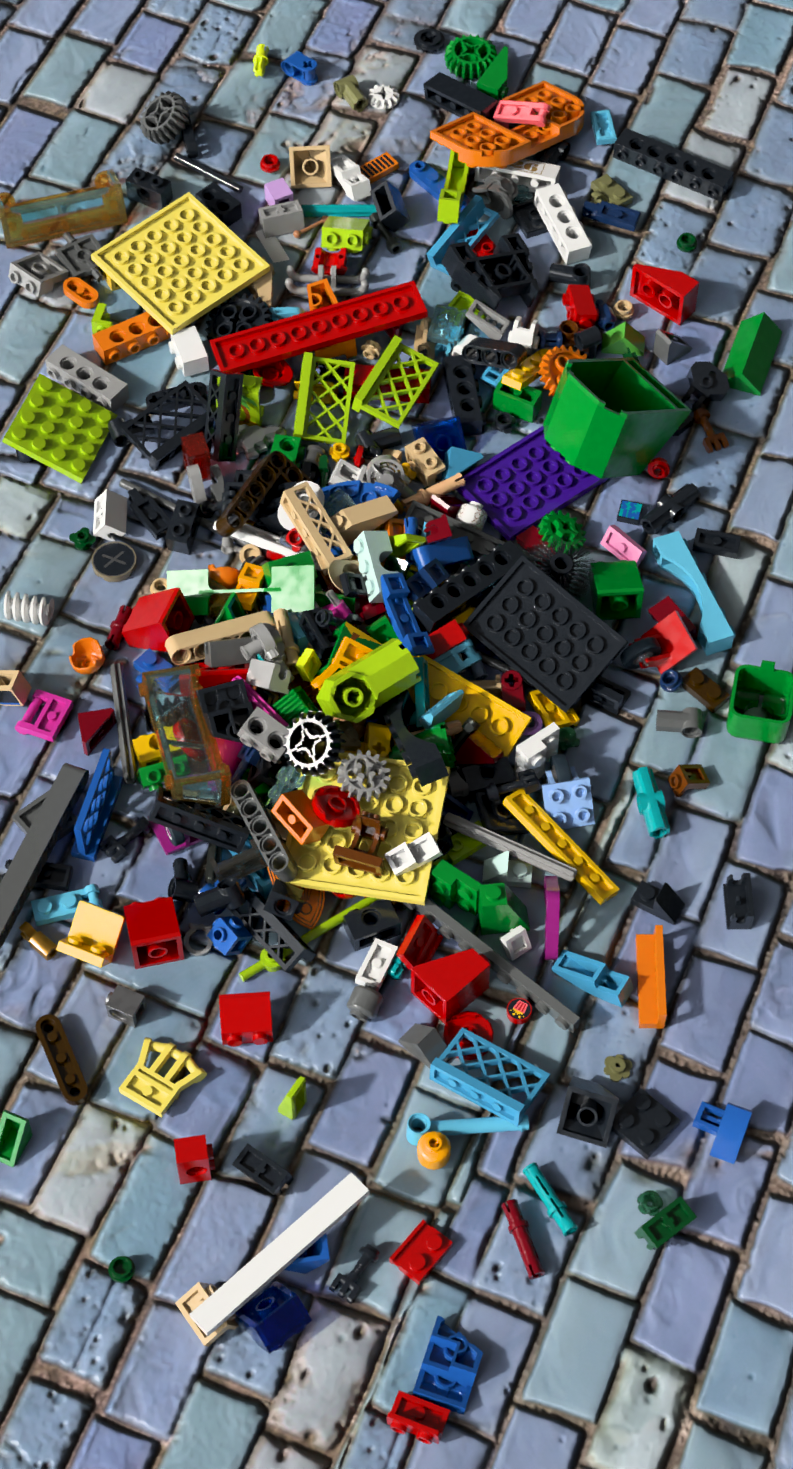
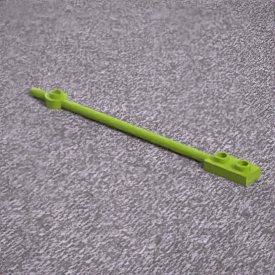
M479 820L475 822V824L482 827V824ZM458 832L451 837L454 847L446 855L437 859L433 865L437 866L442 859L445 861L449 860L452 865H455L487 845ZM365 897L300 937L308 944L343 923V916L351 910L363 909L381 899ZM291 948L283 949L284 961L286 956L294 952ZM263 949L260 954V961L240 972L239 976L244 982L264 969L269 972H276L282 969V967L273 958H269L270 954Z

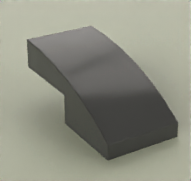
M218 464L209 466L212 482L210 492L213 503L222 501V493L224 492V480Z

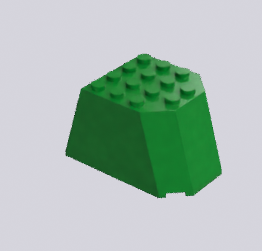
M633 357L571 359L565 365L544 420V439L551 444L550 447L565 457V461L568 464L598 478L640 475L692 410Z

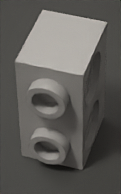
M257 706L237 735L243 744L257 749L262 758L276 763L286 750L281 745L287 743V739L283 735L289 734V731L284 725ZM250 726H258L261 730V733H253L250 729ZM270 740H277L280 743V748H273L270 745Z

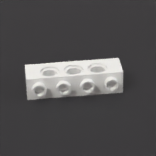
M559 183L536 189L534 204L565 264L568 265L589 259L590 251L593 247L590 237L586 236L582 222L578 221L574 207L570 206L566 192L561 189Z

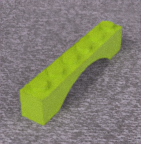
M453 150L450 151L445 185L441 189L438 203L437 221L446 224H458L470 167L458 161V153Z

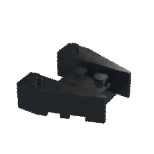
M519 233L502 235L492 255L476 257L468 242L450 244L443 257L442 264L450 277L474 300L477 299L494 311L497 309L502 298L520 295L527 308H530L539 292L537 280L534 279L532 273L533 264L529 261L528 257L530 254L529 249Z

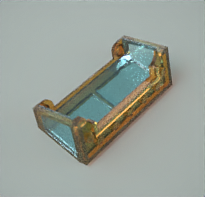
M113 169L99 172L94 179L95 186L15 203V199L10 193H0V227L7 249L60 238L67 231L74 235L128 223L121 183Z
M199 664L142 672V682L138 683L140 697H145L166 773L164 776L166 790L171 791L172 798L175 800L218 806L230 804L229 765L222 762L216 738L212 737L196 694V690L203 689V686L199 683V676H201Z

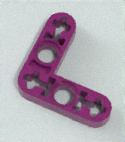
M544 876V899L546 906L545 960H557L560 891L557 876Z

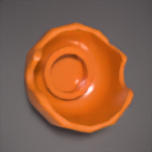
M214 564L208 565L209 582L214 587L224 590L232 589L238 584V576L241 569L238 571L236 568L229 566L216 568Z
M87 637L73 644V654L69 656V659L76 672L86 675L93 674L99 670L104 663L105 654L98 640Z

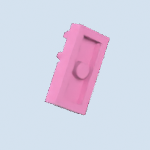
M615 524L608 527L600 543L620 560H635L637 567L647 554L643 547Z

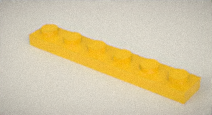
M523 788L505 797L502 804L556 860L577 869L575 879L600 905L618 894L620 890L618 886L525 793Z

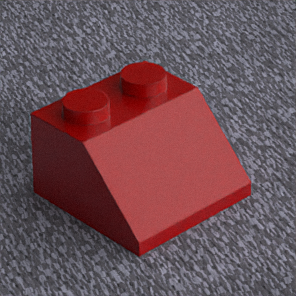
M270 991L219 995L223 1045L236 1047L247 1043L264 1045L267 1042H273Z

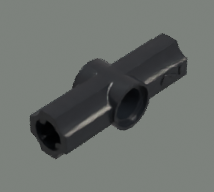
M687 483L671 496L669 494L664 495L658 501L656 507L641 518L640 524L647 534H655L669 522H678L684 515L685 510L700 499L701 494L698 491V487L693 483Z

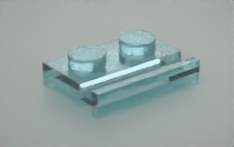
M437 304L428 330L427 341L445 345L451 343L456 347L465 323L467 310L459 311L455 307Z

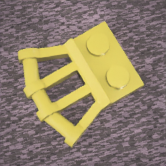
M145 1037L139 1061L119 1087V1092L162 1118L175 1099H178L180 1092L192 1084L202 1081L207 1076V1073L203 1068L198 1067L192 1059L191 1053L187 1051L182 1052L177 1049V1045L174 1043L152 1041V1038ZM150 1051L160 1052L161 1054L149 1069L145 1067ZM172 1057L177 1060L165 1077L157 1074L169 1058ZM186 1066L191 1074L175 1084L172 1083L182 1068Z

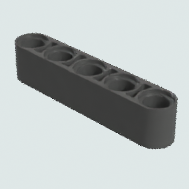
M246 780L236 781L230 789L231 797L269 869L281 881H292L298 874V866L259 793Z

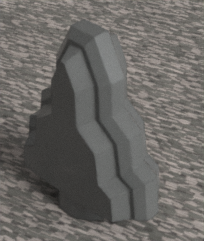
M248 424L239 425L237 454L244 452L248 461L258 458L260 453L267 451L269 446L273 444L275 434L287 435L285 428L275 426L263 428L259 425L249 426Z

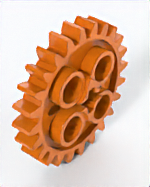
M562 345L560 348L555 346L553 349H549L541 358V362L538 365L541 369L538 371V374L542 375L539 381L546 384L543 389L550 390L548 396L555 394L567 361L571 359H586V353L582 356L579 349L573 352L572 346L566 350L565 346Z

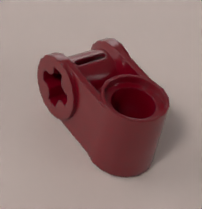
M514 670L506 671L501 678L500 699L519 711L525 712L526 705L525 696L523 695L522 677ZM511 681L514 686L510 687V684L508 682Z

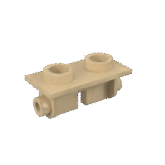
M430 317L423 318L420 321V325H416L414 350L420 352L423 349H427L428 358L434 360L437 326H433Z

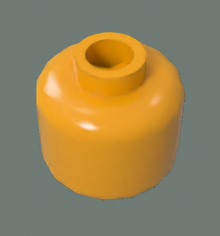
M437 1131L427 1132L422 1135L417 1145V1156L422 1166L431 1170L441 1169L446 1166L451 1156V1144L446 1135Z

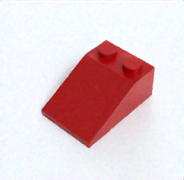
M641 264L633 265L630 296L678 325H681L695 312L699 288L697 280L680 271Z

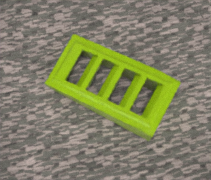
M408 533L389 536L393 550L390 555L403 557L425 543L426 537Z
M300 1076L278 1106V1112L291 1120L297 1117L307 1102L306 1080L304 1077Z

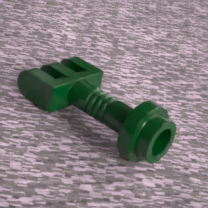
M321 455L318 466L320 472L319 487L323 488L328 486L331 468L328 457Z

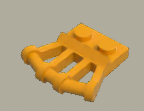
M344 636L335 657L332 659L331 665L311 682V685L320 691L325 679L330 677L338 668H345L373 650Z

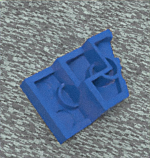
M437 1316L412 1395L464 1415L483 1352L474 1344L469 1343L460 1332L455 1333L445 1324V1319L441 1316Z

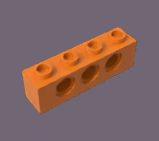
M144 312L94 333L92 337L95 351L104 364L108 365L171 338V334L148 312Z

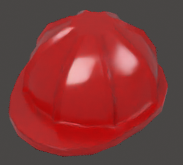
M284 360L253 368L254 376L263 378L262 386L272 388L284 386L290 383L293 378V371Z

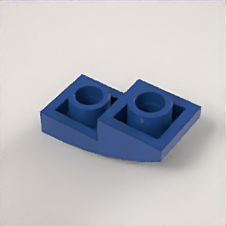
M729 1102L727 1103L710 1156L735 1164L753 1111Z

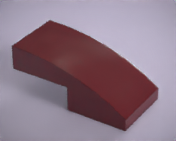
M534 525L516 536L517 543L527 552H530V554L537 551L536 547L538 548L541 545L543 547L542 551H544L546 548L543 545H548L547 541L546 543H541L544 535L538 534L539 530Z

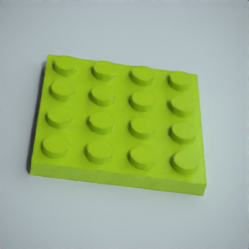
M39 374L2 442L65 476L82 483L109 433L108 423L117 418L118 415Z

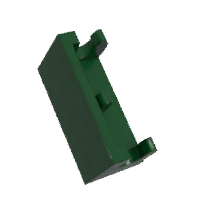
M679 1196L634 1233L638 1239L644 1238L647 1241V1249H657L696 1219L697 1216L684 1199Z

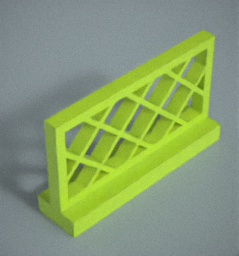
M394 335L354 397L352 409L358 413L363 410L399 429L435 373L439 363L402 344V338ZM403 352L409 355L412 361L401 362L400 354ZM426 364L431 369L430 371L420 372L418 365ZM414 366L416 373L406 375L403 367ZM399 368L402 376L392 378L389 371ZM418 378L420 386L411 388L408 380ZM404 381L406 389L396 391L394 383ZM389 384L392 392L381 393L380 385ZM408 394L411 401L401 404L398 396ZM394 397L397 405L386 406L384 398ZM380 400L382 407L375 409L368 404L370 401ZM399 410V420L390 417L388 411Z
M304 352L293 431L294 437L327 444L346 443L355 362L313 356V353ZM316 363L325 364L329 371L320 376L315 370ZM340 367L350 368L349 375L344 379H341L335 370ZM332 373L338 380V383L330 388L323 379ZM320 382L327 391L317 396L313 391V386ZM342 385L347 391V395L339 400L333 390ZM328 394L336 401L329 408L321 401ZM316 402L324 410L317 417L310 411V407ZM339 405L344 411V416L337 420L330 411ZM327 414L334 423L325 429L318 420ZM313 423H316L322 431L318 435L307 434L308 427ZM337 426L342 432L341 439L332 438L328 431Z

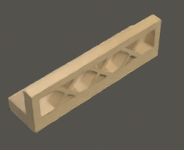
M307 481L283 491L280 504L325 576L329 574L328 567L333 560H348L352 558V552ZM305 490L309 497L308 502L298 499L296 493ZM308 508L318 511L320 519L310 518L307 513ZM322 527L330 530L332 534L331 539L321 536L319 528ZM331 545L341 548L344 554L334 557L330 550Z

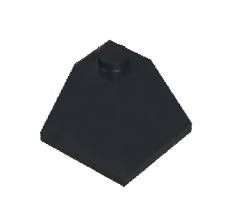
M573 1076L568 1085L556 1133L606 1148L619 1098L596 1082Z

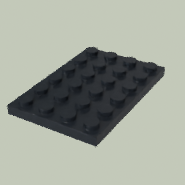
M523 555L463 623L470 634L513 670L518 672L526 681L566 714L571 711L628 644L627 640Z

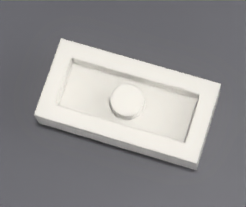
M375 938L355 978V983L365 986L367 982L380 989L396 956L398 946Z

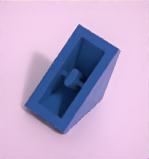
M327 1233L320 1237L284 1270L307 1274L329 1262Z

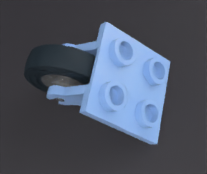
M564 754L551 756L550 770L545 771L547 784L542 785L545 812L562 830L595 824L590 778H579L575 767H569Z

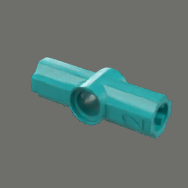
M640 767L632 773L637 792L638 810L640 815L644 816L649 836L655 839L663 838L666 834L670 833V825L665 813L664 795L662 790L658 789L653 769Z

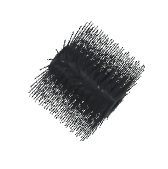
M562 538V551L558 540L557 553L556 549L554 550L555 545L552 547V550L547 545L544 548L548 550V553H546L547 551H542L543 554L538 552L533 554L535 557H532L530 562L532 561L536 567H541L543 569L541 570L568 593L574 597H580L577 593H582L583 590H586L584 588L588 586L586 584L591 579H587V577L592 576L590 573L593 572L587 573L579 567L586 569L594 566L582 563L584 565L582 566L581 562L586 563L588 561L584 559L583 561L581 559L578 561L577 559L580 557H574L577 554L575 553L577 550L571 555L573 546H571L567 554L566 551L564 553L566 541L563 545ZM574 571H580L588 575H583L581 573L577 574ZM569 584H573V585L577 586L578 588H576V587H575V588H574V587L572 588Z

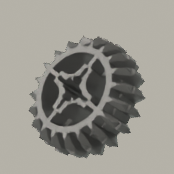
M170 91L166 93L161 92L159 97L155 95L154 100L149 101L150 104L145 107V112L141 114L143 118L139 121L141 123L140 129L144 136L155 144L159 143L162 145L164 142L168 144L170 139L175 140V136L180 135V131L185 129L184 125L189 122L187 119L190 116L188 103L178 93Z

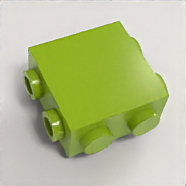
M329 216L322 226L321 247L327 248L329 251H339L341 248H347L349 253L363 251L373 235V226H370V219Z

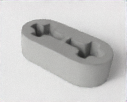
M198 464L186 466L193 501L200 505L201 502L207 501L200 468Z

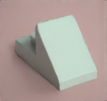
M509 851L484 860L482 884L505 883L507 886L531 888L533 865L524 861L508 860Z

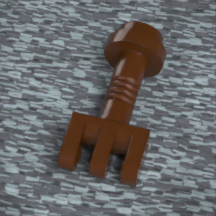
M699 408L694 411V422L701 424L707 435L702 442L707 453H712L713 447L716 451L721 450V445L723 448H728L729 442L724 432L716 434L708 420L711 416L710 412L705 408Z

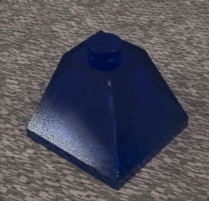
M459 416L411 425L415 441L424 437L443 463L445 453L452 446L467 450Z

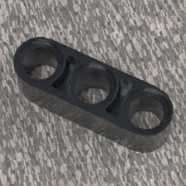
M476 337L463 347L462 356L469 363L511 370L527 358V350L519 343Z

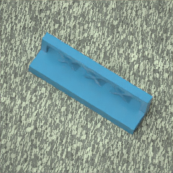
M475 195L460 213L458 224L452 223L427 252L430 266L449 275L444 265H442L443 257L449 245L468 242L471 249H473L497 221L499 213L485 207L483 198ZM484 214L490 216L488 221L479 223V219ZM478 229L475 236L467 237L469 231Z

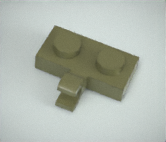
M608 174L591 182L590 188L594 191L591 194L594 200L590 201L596 204L605 201L626 207L633 201V197Z

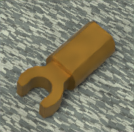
M27 921L19 927L22 931L20 935L29 941L30 946L47 961L57 954V945L41 931L37 932Z

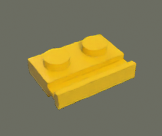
M540 691L529 692L527 699L535 712L542 718V723L545 727L555 722L560 730L569 728L570 725H578L580 719L573 708L566 714Z

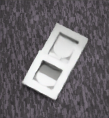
M427 832L409 844L404 842L384 855L394 874L398 876L423 866L443 854L433 835Z

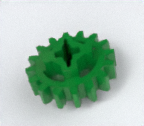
M561 510L557 514L554 511H551L549 514L546 513L538 525L540 528L538 534L544 535L541 540L543 542L547 541L549 543L548 547L552 542V547L555 545L556 553L558 540L562 551L561 538L563 539V545L566 541L564 549L566 554L571 546H573L572 549L574 548L578 552L586 541L584 537L586 531L581 530L583 524H577V518L572 519L568 512L566 515H563Z

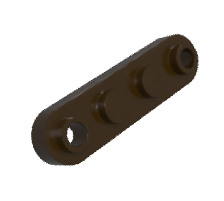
M51 1014L43 1015L37 1020L35 1025L37 1036L65 1102L73 1106L80 1105L87 1100L89 1094L83 1074L58 1017ZM53 1028L52 1032H45L46 1029ZM73 1092H80L78 1096H72Z

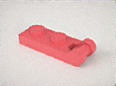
M499 100L493 118L496 122L533 124L545 127L546 115L550 113L551 106L538 102Z

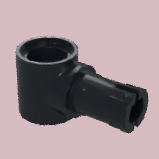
M176 858L172 864L174 877L170 880L168 886V897H172L173 900L194 903L193 896L198 894L199 884L197 881H192L188 872L187 860L185 858Z

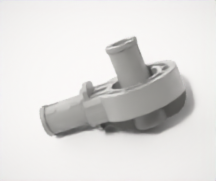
M380 455L369 462L366 468L368 483H373L370 479L372 472L374 482L389 485L399 490L402 499L416 494L407 486L410 483V478L404 474L403 466L397 458L391 455Z
M260 622L249 628L252 642L241 646V653L246 660L260 654L264 661L281 665L278 675L281 680L284 678L285 670H289L285 664L284 643L279 632L271 624ZM291 674L290 682H292V681L294 680V676H293L292 674Z

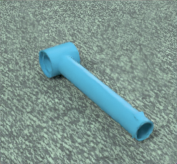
M415 1113L408 1119L406 1138L410 1144L417 1146L422 1135L431 1131L441 1132L446 1136L521 1131L522 1133L525 1130H529L528 1115H524L522 1122L517 1127L499 1116L430 1121L427 1115ZM419 1127L423 1131H415L413 1128Z

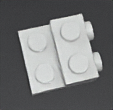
M555 722L516 746L514 774L518 780V772L533 769L538 779L545 773L546 762H550L551 756L556 755L558 752L560 728Z

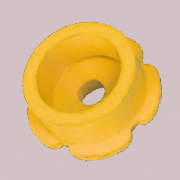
M339 442L329 448V455H331L334 462L338 463L340 459L346 461L350 456V447L347 444Z

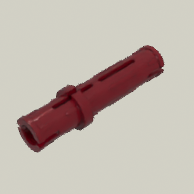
M518 1200L506 1201L508 1205L506 1203L501 1205L509 1223L508 1231L514 1236L529 1279H537L540 1277L539 1273L541 1276L545 1274V1270L542 1267L528 1231L529 1223L523 1218Z

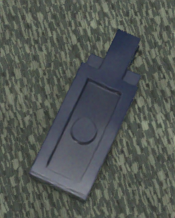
M585 201L582 209L583 216L633 232L641 216L639 211L605 201L596 204Z

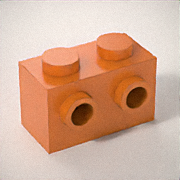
M299 789L283 793L271 812L301 845L320 841L330 825L317 817L312 808V801Z

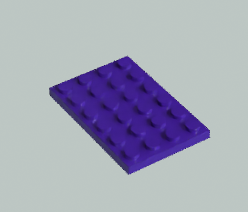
M541 426L462 476L460 480L464 478L465 486L455 490L469 503L475 501L482 504V509L487 513L486 520L507 541H514L516 536L531 526L540 524L546 513L549 514L551 511L557 513L610 478L601 479L568 464L565 461V457L550 447L551 444L544 439V428Z

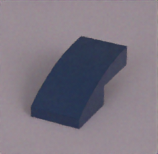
M436 558L406 580L410 590L408 596L413 603L418 598L427 595L434 587L450 577Z

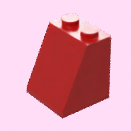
M172 588L140 597L133 607L132 613L123 626L121 633L129 647L150 648L151 650L167 652L165 647L166 640L172 635L188 631L195 617L181 589Z
M158 897L152 901L133 902L123 906L135 969L184 960L181 933L172 897Z
M471 948L416 965L411 969V993L446 1025L447 1021L452 1019V1016L463 1011L489 988L490 962L484 954H478Z

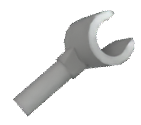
M231 537L222 538L221 551L223 554L240 553L242 548L233 545Z

